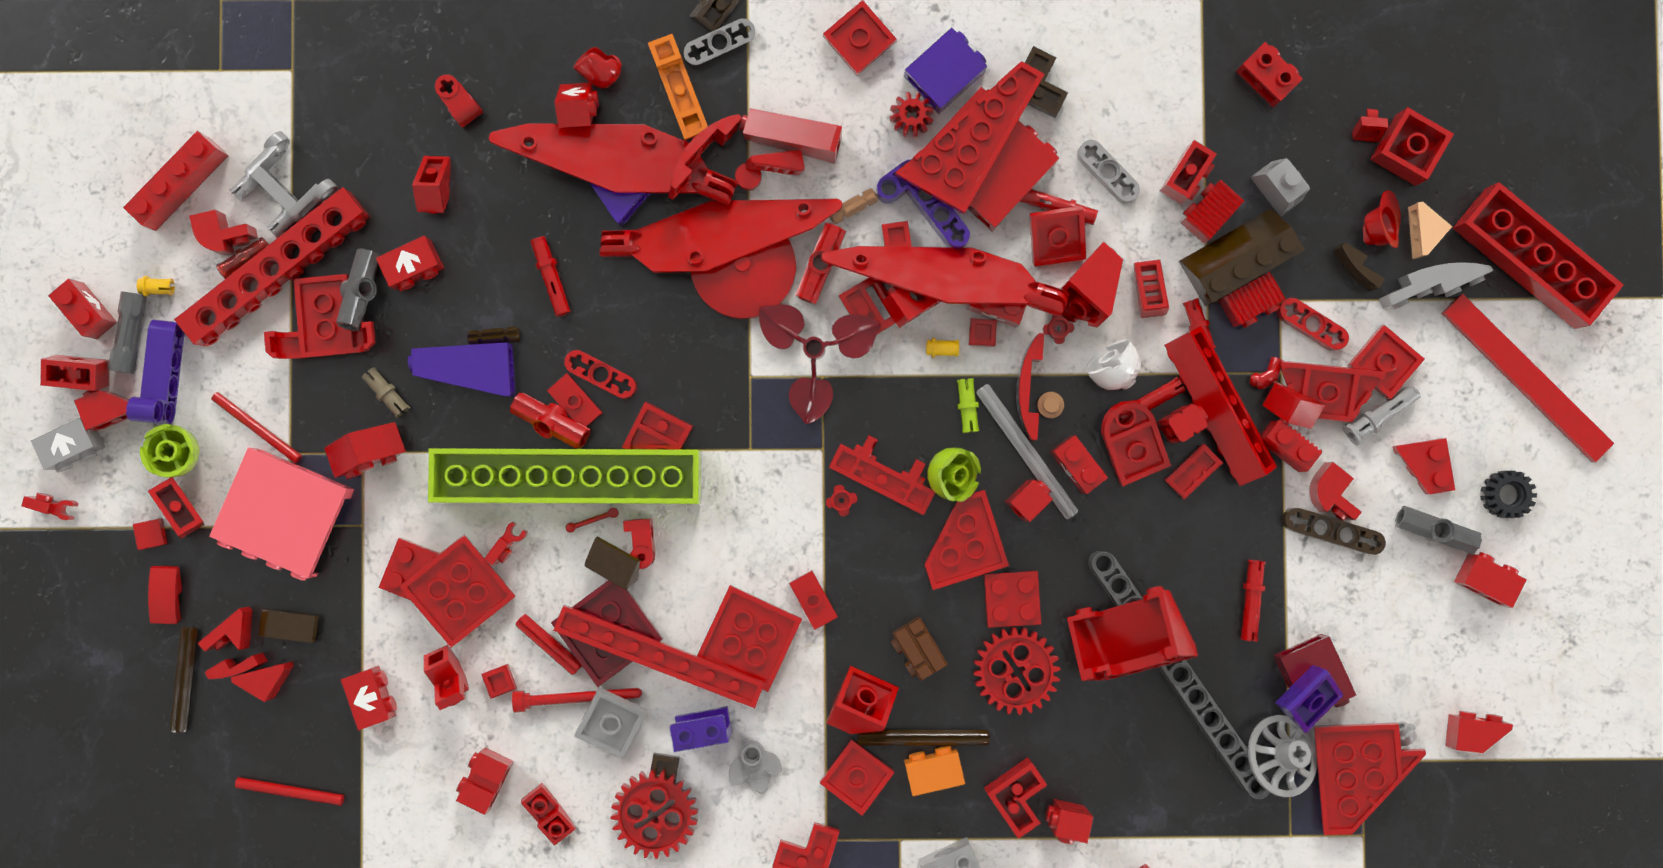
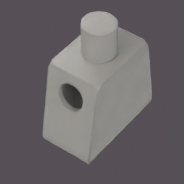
M1287 158L1270 162L1250 177L1280 217L1299 204L1310 189L1301 174Z

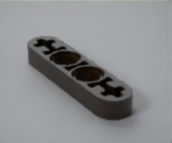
M1289 508L1282 515V524L1289 531L1358 552L1376 555L1381 553L1386 546L1385 537L1378 531L1305 509ZM1298 513L1297 517L1299 519L1309 521L1307 525L1295 524L1293 527V521L1289 520L1290 516H1295ZM1318 520H1323L1327 524V531L1322 535L1317 534L1314 529V525ZM1345 527L1349 528L1353 533L1352 539L1347 543L1340 539V532ZM1360 537L1373 538L1377 545L1370 548L1369 544L1358 541Z

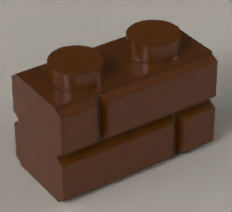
M916 617L892 632L895 638L891 640V643L898 655L902 652L905 654L908 662L904 665L912 678L917 675L921 681L948 665L920 617Z

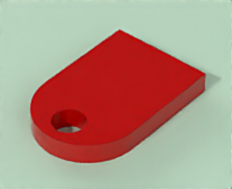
M1123 401L1107 411L1102 420L1101 433L1117 479L1122 487L1171 466L1155 418L1148 408L1135 401ZM1123 410H1130L1129 420L1123 423L1119 422V414Z

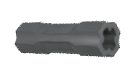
M124 291L120 293L119 317L114 346L110 352L108 370L134 374L140 323L144 316L147 297H144L142 294Z

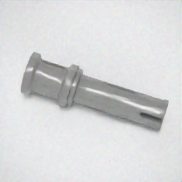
M1413 385L1407 387L1374 411H1365L1357 421L1352 424H1346L1343 427L1344 433L1353 444L1360 445L1362 439L1372 432H1379L1383 423L1421 398L1420 392Z

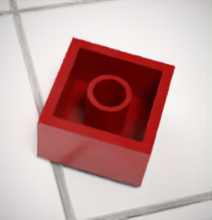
M1407 107L1395 115L1370 160L1417 186L1428 180L1454 134Z

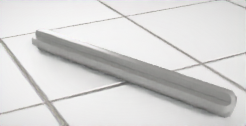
M986 384L978 389L976 392L977 396L1037 480H1041L1051 490L1049 495L1053 498L1052 501L1064 518L1069 519L1077 514L1078 509L991 386Z

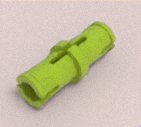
M974 378L967 379L966 384L965 379L957 380L960 398L958 410H961L963 433L980 431L976 410L979 404L975 401Z

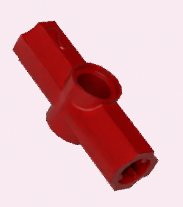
M825 222L814 251L809 257V263L795 297L814 305L817 304L833 265L828 264L824 270H818L813 266V262L817 258H821L825 252L839 250L846 235V230Z
M519 393L510 406V413L532 424L534 430L544 438L554 436L576 449H581L586 444L590 435L589 428L569 418L565 410L555 403H550L547 406L525 393Z

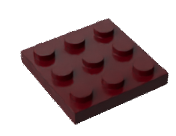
M609 580L572 606V608L655 640L662 641L664 639L629 590L623 589ZM558 617L551 622L553 627H555ZM558 633L597 687L633 662Z

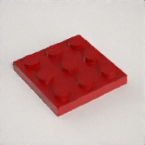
M465 534L399 585L402 591L451 648L516 597L493 567L484 560L483 555Z
M730 585L697 656L765 682L762 690L769 692L802 618Z

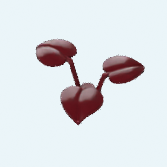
M781 304L762 306L759 309V323L762 333L772 346L778 349H788L795 339L803 344L805 355L811 359L812 378L802 377L797 379L789 390V400L792 408L805 424H810L826 413L833 400L831 384L824 379L816 380V360L824 356L826 347L839 344V350L844 356L853 359L863 357L872 348L880 329V324L863 315H846L836 320L832 325V334L836 340L823 342L818 337L804 339L798 336L803 331L805 323L802 313L797 308Z

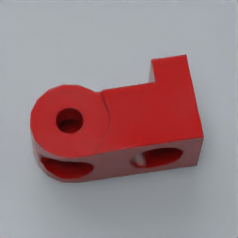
M652 518L623 521L624 532L631 531L633 550L630 555L640 560L639 569L649 567L655 560Z

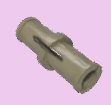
M375 367L368 370L371 376L365 373L362 376V380L377 394L376 398L378 401H383L396 418L404 415L401 410L407 412L410 406L395 392L396 388L393 384H388Z

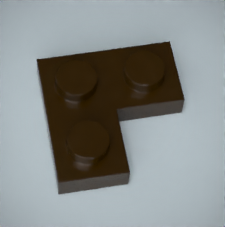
M1033 46L1025 63L1045 75L1028 105L1056 118L1068 95L1067 91L1045 81L1057 57Z

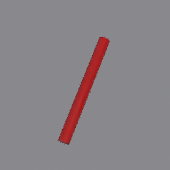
M216 392L211 397L214 403L296 464L302 458L300 453L222 394Z
M238 777L235 782V788L339 806H342L344 801V795L241 777Z

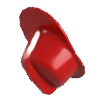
M1391 190L1383 192L1380 206L1364 217L1363 240L1366 245L1374 244L1381 246L1390 244L1393 248L1398 247L1401 213L1398 200Z

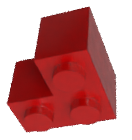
M395 422L348 433L324 448L334 477L345 476L346 479L362 475V472L374 468L376 463L381 462L382 466L393 464L398 461V456L406 452Z
M1027 757L984 788L1018 839L1041 824L1026 800L1046 787L1047 784Z

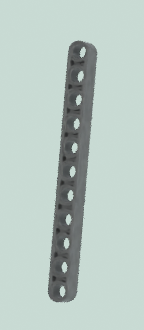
M1096 551L1090 555L1088 566L1116 607L1127 604L1132 600L1138 601L1143 599L1112 554ZM1105 556L1108 560V566L1105 570L1100 571L1096 566V561L1099 557ZM1120 578L1123 582V588L1115 593L1112 590L1111 584L1115 579ZM1184 660L1158 667L1240 787L1255 799L1266 798L1270 792L1261 785L1258 789L1251 790V782L1256 778L1250 767L1248 749L1188 662ZM1182 667L1184 670L1183 677L1179 680H1174V670ZM1197 689L1199 691V698L1195 702H1190L1189 693ZM1208 712H1213V722L1205 724V715ZM1229 734V743L1225 746H1220L1219 740L1221 736ZM1244 756V765L1241 768H1236V759ZM1263 772V773H1262L1263 777L1266 779V781H1268V782L1270 783L1269 779L1267 778V776H1266L1265 773Z

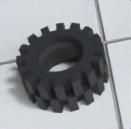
M1514 470L1497 471L1498 473L1489 475L1491 479H1485L1483 483L1487 485L1486 487H1481L1480 490L1485 492V496L1480 497L1481 500H1486L1483 506L1485 509H1490V514L1497 515L1499 518H1520L1524 516L1523 513L1528 514L1531 511L1529 507L1535 506L1536 502L1532 501V498H1537V493H1532V489H1536L1535 484H1529L1532 479L1529 476L1524 477L1525 473ZM1506 484L1514 486L1517 491L1516 501L1510 505L1505 504L1500 498L1501 488Z

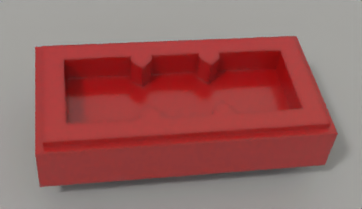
M568 373L547 390L573 420L586 427L603 414Z
M1202 444L1165 481L1185 500L1223 462L1205 444Z
M813 570L789 583L814 630L838 617Z

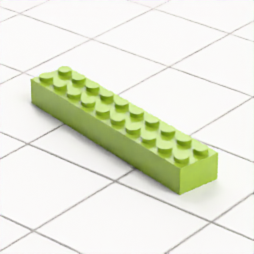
M429 448L428 503L701 504V450Z

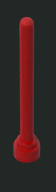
M640 688L606 690L624 699H636L642 696ZM524 690L513 691L512 708L514 713L525 712L526 709H531V706L591 702L596 691L530 695V693H525Z

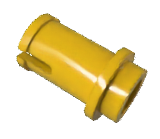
M143 276V278H138L137 292L143 294L144 297H148L150 294L174 295L175 286L170 285L175 284L173 278L154 279L149 276Z
M932 337L931 340H926V355L931 356V358H935V356L958 357L959 340H936L935 337Z

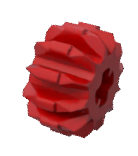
M906 92L905 100L898 96L896 98L897 105H891L890 111L894 114L890 116L889 120L893 123L897 122L894 126L896 132L902 128L904 129L903 137H907L908 131H912V136L917 138L918 129L925 134L928 130L926 125H932L933 123L930 115L934 113V108L927 107L930 102L928 98L922 102L920 101V93H917L915 99H912L910 92ZM907 112L911 114L916 112V119L914 117L907 118Z

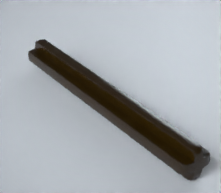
M883 730L857 733V742L859 745H989L990 734L987 730Z

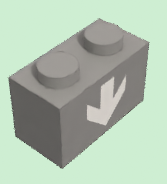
M81 418L31 440L43 469L56 470V472H63L72 468V463L80 459L81 461L92 459L97 456V451L105 448L99 432L85 430Z

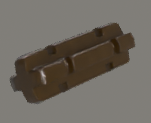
M507 327L506 330L505 328L483 329L482 332L472 330L468 331L467 340L470 345L481 344L482 342L483 344L505 343L506 340L516 342L520 340V330L518 327Z

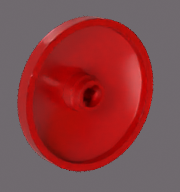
M789 239L707 272H691V276L698 294L713 310L730 318L753 319L759 317L760 307L780 305L788 296L795 280L796 260L793 247Z

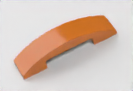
M673 34L648 42L684 140L694 138L708 126Z

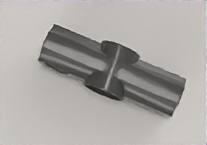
M357 249L349 279L342 282L340 286L343 300L336 323L337 326L343 329L360 331L368 301L372 300L376 295L377 288L374 279L379 265L376 260L379 254L376 252Z
M1402 506L1395 519L1396 528L1424 537L1428 541L1438 542L1472 555L1480 548L1482 542V533L1452 523L1448 519L1438 518L1407 506ZM1437 524H1440L1442 528L1440 536L1435 534Z

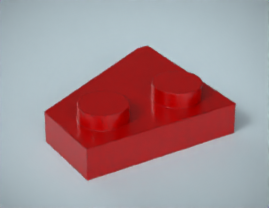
M1447 438L1392 446L1393 451L1403 459L1407 465L1406 469L1417 479L1418 485L1425 494L1455 490Z

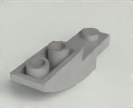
M1448 263L1428 267L1398 278L1402 288L1379 298L1382 308L1393 306L1394 309L1408 304V298L1414 295L1419 299L1433 292L1434 296L1444 293L1446 297L1462 291L1460 286L1465 283L1473 286L1486 280L1484 275L1492 272L1493 269L1489 265L1478 263Z

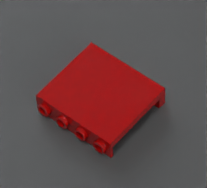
M981 86L978 89V91L964 104V106L951 118V120L937 133V135L941 133L947 126H949L964 111H967L974 103H976V101L982 95H985L990 89L986 91ZM1019 120L967 209L992 232L1059 160V157L1056 155L1057 150L1047 142L1044 144L1037 137L1038 133L1031 126H1024Z

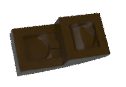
M1346 242L1336 246L1334 253L1337 259L1359 284L1369 291L1376 290L1382 286L1385 278L1363 266L1368 257L1366 254Z
M262 609L258 636L315 643L319 616L299 612L290 613L273 609Z

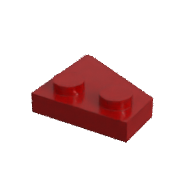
M645 402L622 448L681 450L693 425Z

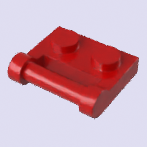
M867 278L838 295L849 315H863L877 321L880 324L878 335L896 323L891 315L888 319H883L866 291L869 287H873L882 302L888 296L885 286L881 281Z

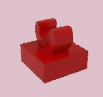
M1366 109V117L1361 116L1352 131L1353 140L1379 142L1388 129V118H1378L1377 109Z

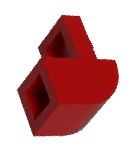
M215 209L189 216L196 240L203 247L222 255H235L233 246H245L250 244L249 240L258 238L256 228L248 224L228 227L226 214Z
M1324 462L1313 476L1309 487V495L1314 507L1319 512H1328L1332 508L1330 512L1342 521L1345 519L1356 520L1362 513L1341 496L1354 478L1334 462Z
M447 644L424 655V673L434 686L435 704L441 711L464 700V692L469 690L467 678L459 660Z

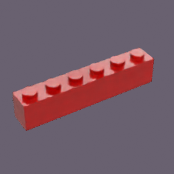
M1202 326L1165 344L1167 355L1174 363L1182 383L1187 387L1192 396L1193 404L1196 406L1200 405L1208 416V419H1206L1208 427L1206 428L1215 439L1218 451L1224 456L1230 467V473L1236 479L1239 486L1264 477L1273 471L1277 466Z

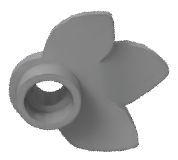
M750 740L743 743L739 749V757L730 765L729 779L731 785L734 787L746 780L755 791L763 793L769 783V774H779L782 772L780 760L774 753L765 751L763 745L758 741ZM754 749L757 752V756L750 758L747 755V751Z

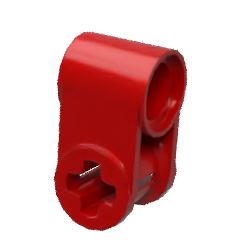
M442 75L436 80L435 90L462 128L483 113V110L474 98L467 93L453 76ZM449 85L452 86L451 88L453 90V92L450 94L448 93V90L446 88Z

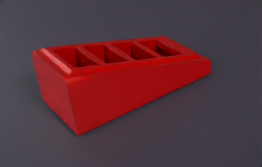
M800 149L752 155L745 162L746 169L795 176L800 175L805 170Z
M1161 260L1135 262L1134 273L1141 318L1167 315L1169 303ZM1154 270L1156 274L1142 276L1141 273ZM1157 281V284L1144 286L1143 284L1146 282ZM1158 292V295L1146 297L1145 293Z

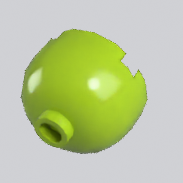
M163 424L154 427L146 433L143 447H140L139 451L141 462L147 471L159 477L175 478L186 475L195 467L199 459L200 448L197 439L190 431L181 426Z
M946 448L937 453L930 461L927 478L930 487L938 496L950 501L961 502L972 496L977 489L979 482H976L977 473L981 474V467L978 458L973 452L962 448Z

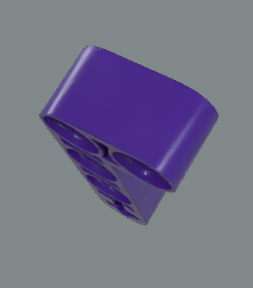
M910 160L903 161L878 181L876 195L882 203L891 204L907 193L947 247L960 249L966 246L970 238V232L955 210L934 197L928 201L920 199L918 192L921 191L920 189L895 175V172ZM885 184H890L894 186L896 192L892 195H885L881 187ZM938 210L945 211L948 215V220L939 222L935 219L934 213ZM951 222H954L951 229L948 228L947 231H944V229H946L951 224ZM953 232L956 235L959 233L963 235L961 238V242L959 240L953 241L951 239L953 236Z
M152 320L148 326L140 397H131L126 408L127 418L130 421L156 424H172L174 421L184 342V332L175 321Z

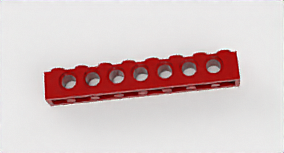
M342 187L174 320L194 345L203 347L213 345L220 339L219 335L225 330L235 328L241 322L240 319L244 315L258 310L262 305L261 302L267 297L277 295L283 289L282 286L286 282L300 277L303 274V269L309 264L319 262L324 257L323 253L328 249L342 244L345 240L344 237L351 231L361 229L366 224L365 220L370 215L349 190ZM341 214V223L337 226H334V218L337 215ZM320 231L321 238L313 243V234ZM299 247V256L292 259V251ZM278 263L279 270L277 274L272 276L271 268L274 264ZM254 280H257L258 287L255 291L251 292L250 285ZM235 296L237 303L233 308H230L229 301ZM212 313H215V322L210 325L208 318Z

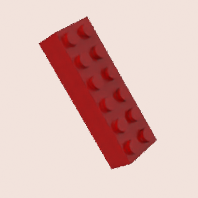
M1500 182L1485 188L1452 228L1574 329L1591 326L1624 286V284Z

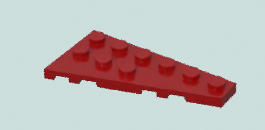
M1021 61L985 95H982L967 111H964L939 133L932 142L920 150L906 165L895 172V175L965 214L1045 74Z

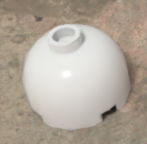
M1124 339L1110 344L1106 347L1109 351L1102 358H1100L1098 353L1088 363L1086 371L1099 387L1106 390H1119L1121 388L1126 390L1136 382L1135 378L1138 376L1141 368L1140 355L1135 346L1128 339Z

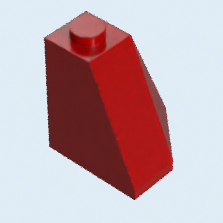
M1105 242L1086 259L1060 288L1070 293L1063 313V318L1075 323L1077 320L1087 321L1088 326L1098 328L1113 312L1123 258Z

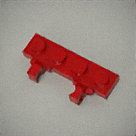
M868 435L863 447L856 445L854 450L840 444L829 468L922 515L925 514L935 492L923 485L925 478L920 475L926 465L924 462L915 459L909 473L905 471L899 473L875 461L877 457L871 453L878 439Z

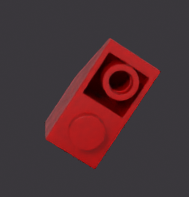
M1459 711V715L1449 714L1445 746L1459 751L1484 753L1512 731L1513 724L1503 721V716L1486 714L1485 718H1478L1476 713Z

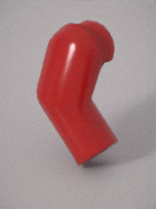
M1271 357L1267 371L1251 375V386L1264 390L1273 385L1275 381L1277 382L1281 372L1279 361L1282 359Z

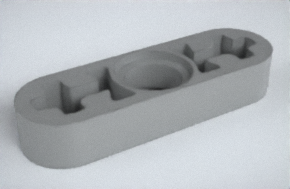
M738 19L690 41L684 48L685 60L691 65H700L748 43L755 35L754 24L748 19ZM739 24H742L744 27L749 26L748 38L744 39L742 35L734 38L737 43L732 45L731 37L725 30L731 28L732 34L739 30ZM716 34L725 36L727 40V45L722 50H717L712 46V38ZM707 39L708 48L713 54L708 56L707 51L700 54V60L696 61L694 57L690 58L688 56V53L691 52L690 47L695 45L699 49L705 46L701 41Z
M1087 140L1080 146L1077 152L1078 160L1117 201L1127 204L1137 198L1140 192L1138 182L1099 142ZM1085 148H1087L1088 150L1094 148L1096 150L1094 156L1097 158V160L1099 161L1101 157H1103L1105 160H1103L1098 165V167L1095 168L1093 165H1095L1097 161L1092 156H1090L1089 158L1085 157V153L1087 152ZM1111 165L1115 169V177L1111 179L1105 178L1101 173L1102 167ZM1120 175L1123 177L1120 183L1124 187L1128 185L1132 187L1130 191L1132 196L1129 194L1123 196L1121 194L1123 188L1119 183L1115 187L1112 185Z

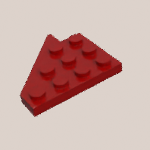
M1397 722L1314 726L1323 834L1352 835L1426 755L1425 749H1401L1400 730Z

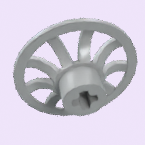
M1284 715L1267 717L1256 725L1249 740L1248 758L1251 770L1257 781L1268 792L1280 797H1294L1304 792L1312 783L1317 769L1316 748L1308 732L1305 734L1288 716ZM1277 722V731L1280 739L1268 730L1267 726L1269 724ZM1285 722L1297 728L1291 735V739L1286 734ZM1260 733L1276 747L1257 745ZM1302 734L1306 739L1308 745L1305 742L1298 740ZM1256 752L1274 755L1275 759L1258 766ZM1311 760V767L1309 772L1306 769H1304V767H1306ZM1279 766L1270 784L1263 777L1262 773ZM1296 771L1306 778L1299 787L1294 782ZM1287 773L1286 782L1290 790L1278 789L1279 781Z

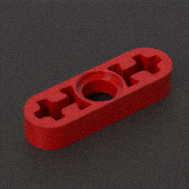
M1288 298L1279 303L1281 308L1276 310L1278 318L1324 348L1336 351L1348 344L1349 334L1345 328L1300 300ZM1290 305H1293V311L1295 313L1301 315L1304 312H1306V314L1302 316L1301 319L1300 317L1294 314L1287 316V309H1285V306L1288 307ZM1309 317H1314L1319 322V328L1316 332H1311L1306 327V321ZM1324 330L1331 335L1338 333V339L1340 340V343L1338 342L1332 344V337H1330L1327 334H1324L1321 337L1319 335L1322 334Z
M573 350L565 357V367L569 372L619 398L629 399L637 391L636 381L632 377L580 350ZM579 356H582L581 361L589 366L591 361L595 362L589 368L587 377L584 376L587 370L579 366L573 369L574 364L571 362L573 357L577 359ZM599 367H604L608 371V378L604 382H597L594 379V371ZM614 373L618 374L615 379L622 383L629 380L628 385L631 387L629 392L619 393L621 388L612 384L611 389L607 387L612 382Z

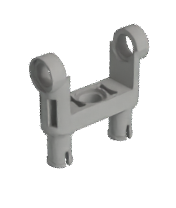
M281 131L275 132L266 140L263 152L245 168V175L229 189L238 200L243 202L259 185L282 206L283 211L266 226L277 238L285 233L295 222H299L308 215L318 204L323 203L338 191V186L330 179H326L318 185L315 184L298 200L268 171L286 153L285 149L290 143L289 138Z

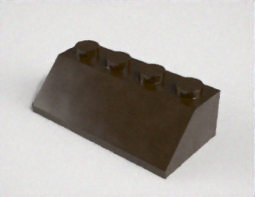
M1269 209L1181 259L1179 263L1204 306H1207L1305 249L1293 228Z

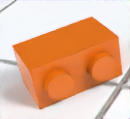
M951 746L936 748L935 753L927 755L924 752L912 753L909 755V759L904 760L912 796L965 784L956 748L951 749Z

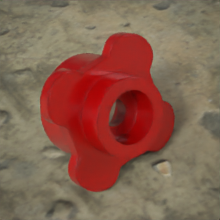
M1052 315L1050 323L1043 326V333L1050 335L1056 344H1063L1065 337L1074 331V324L1063 318V315L1061 317ZM1057 326L1061 327L1060 331L1056 330Z
M837 485L834 487L833 495L827 498L826 505L828 508H834L839 511V515L847 516L851 505L857 502V495L846 491L843 485ZM840 498L844 499L843 503L839 502Z

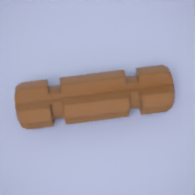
M869 188L862 192V196L858 194L843 202L841 210L830 217L831 221L834 224H838L844 220L843 217L849 218L866 208L865 205L871 206L877 203L878 197L874 190Z

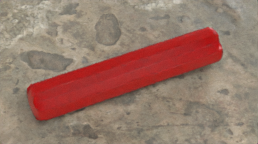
M527 614L522 615L517 620L516 627L568 673L574 675L582 667L575 656Z

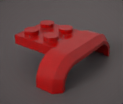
M340 274L294 279L298 332H264L265 352L275 359H299L369 351L376 343L373 322H361L360 331L343 329L337 326L336 323L343 300L340 286L342 282L349 279V275Z

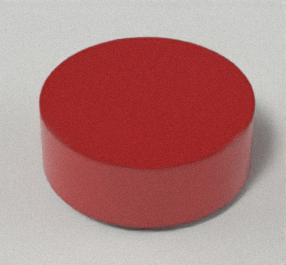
M744 163L737 168L735 179L738 181L740 188L751 191L760 185L762 175L760 170L746 169Z

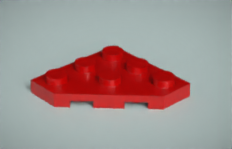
M985 490L973 493L965 501H956L924 564L932 590L1009 566Z

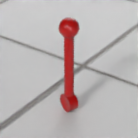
M610 508L608 512L577 523L569 522L566 524L565 529L567 532L572 533L576 528L608 517L616 518L619 515V511L617 508Z

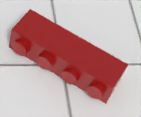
M197 130L123 208L140 225L157 231L229 155L210 137Z

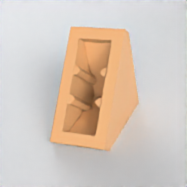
M1418 202L1408 207L1412 259H1419L1428 255L1452 227L1424 202Z

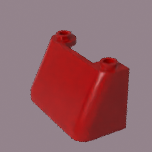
M1163 586L1147 589V594L1141 600L1103 611H1092L1091 607L1076 610L1077 615L1067 618L1082 681L1115 679L1198 657L1196 645L1169 590H1164Z

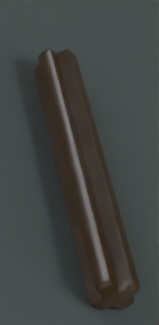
M186 626L180 629L170 731L173 733H183L187 730L197 639V628Z

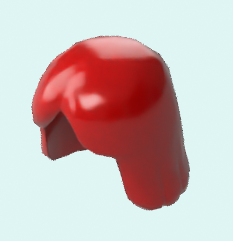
M592 47L586 51L573 66L575 71L598 88H608L619 78L622 68L618 57L606 55L598 47Z

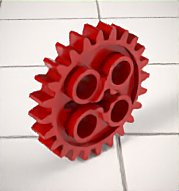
M1012 627L1011 634L1009 635L1004 629H1001L1000 638L992 633L993 642L991 644L983 641L987 649L985 651L977 650L982 659L974 660V664L980 666V669L973 671V674L981 677V679L975 682V685L984 686L980 691V695L985 696L989 694L987 699L989 705L997 701L996 709L998 711L1005 705L1007 714H1010L1012 709L1016 708L1018 715H1021L1023 707H1026L1032 713L1033 704H1036L1041 709L1042 704L1040 700L1042 698L1047 701L1051 700L1047 695L1048 690L1052 692L1057 691L1051 685L1052 682L1060 681L1058 677L1053 675L1054 672L1061 670L1059 666L1053 665V662L1059 658L1056 655H1049L1054 647L1051 645L1044 647L1047 640L1044 637L1036 641L1038 633L1035 631L1030 636H1027L1028 632L1024 627L1020 634L1017 633L1015 627ZM1019 645H1024L1027 649L1026 656L1021 659L1015 658V648ZM1004 650L1008 652L1014 664L1022 667L1020 673L1031 687L1030 691L1025 689L1015 674L1011 675L1013 668L1003 656L1002 652ZM997 660H1002L1005 664L1004 670L999 674L993 673L991 670L992 664ZM1033 668L1041 669V677L1037 681L1029 680V672ZM1011 683H1018L1019 692L1014 696L1007 695V686Z
M651 769L649 777L641 771L639 773V780L631 776L629 779L631 786L623 783L621 789L624 793H616L615 798L620 802L613 803L611 808L618 812L613 813L610 819L617 820L618 823L612 829L621 830L617 838L618 840L627 839L625 849L631 845L635 846L634 855L641 849L644 850V858H647L649 853L653 852L655 859H658L660 851H663L665 856L669 857L671 847L674 851L678 852L680 850L679 842L686 845L688 843L686 835L693 836L694 830L689 825H697L698 820L691 816L698 814L699 809L691 807V805L697 799L696 797L688 798L692 788L683 790L684 779L678 783L674 782L676 774L673 773L667 779L665 778V770H662L659 777H656L654 769ZM655 789L663 791L665 799L662 801L655 800L652 796V791ZM670 800L675 801L673 805L663 809L658 818L653 816L640 827L636 828L634 826L636 823L646 819L651 809L653 812H656ZM630 805H639L643 810V814L639 816L633 815L630 811ZM667 813H677L680 821L671 823L667 819ZM652 827L657 831L658 836L650 838L645 834L644 829Z

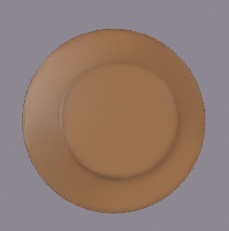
M1047 392L1040 396L1037 408L1042 416L1055 418L1063 412L1064 401L1059 394Z

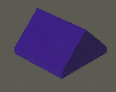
M1312 665L1275 704L1306 734L1344 695L1327 670Z

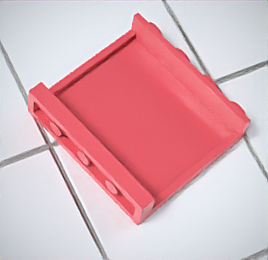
M248 447L209 537L218 540L217 545L227 549L235 547L242 550L241 555L247 558L257 560L259 557L266 560V565L273 569H287L291 571L290 575L294 578L306 580V578L317 577L318 573L314 572L322 551L345 499H351L355 489L259 448Z

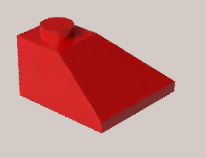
M850 666L826 723L849 734L883 731L899 687Z

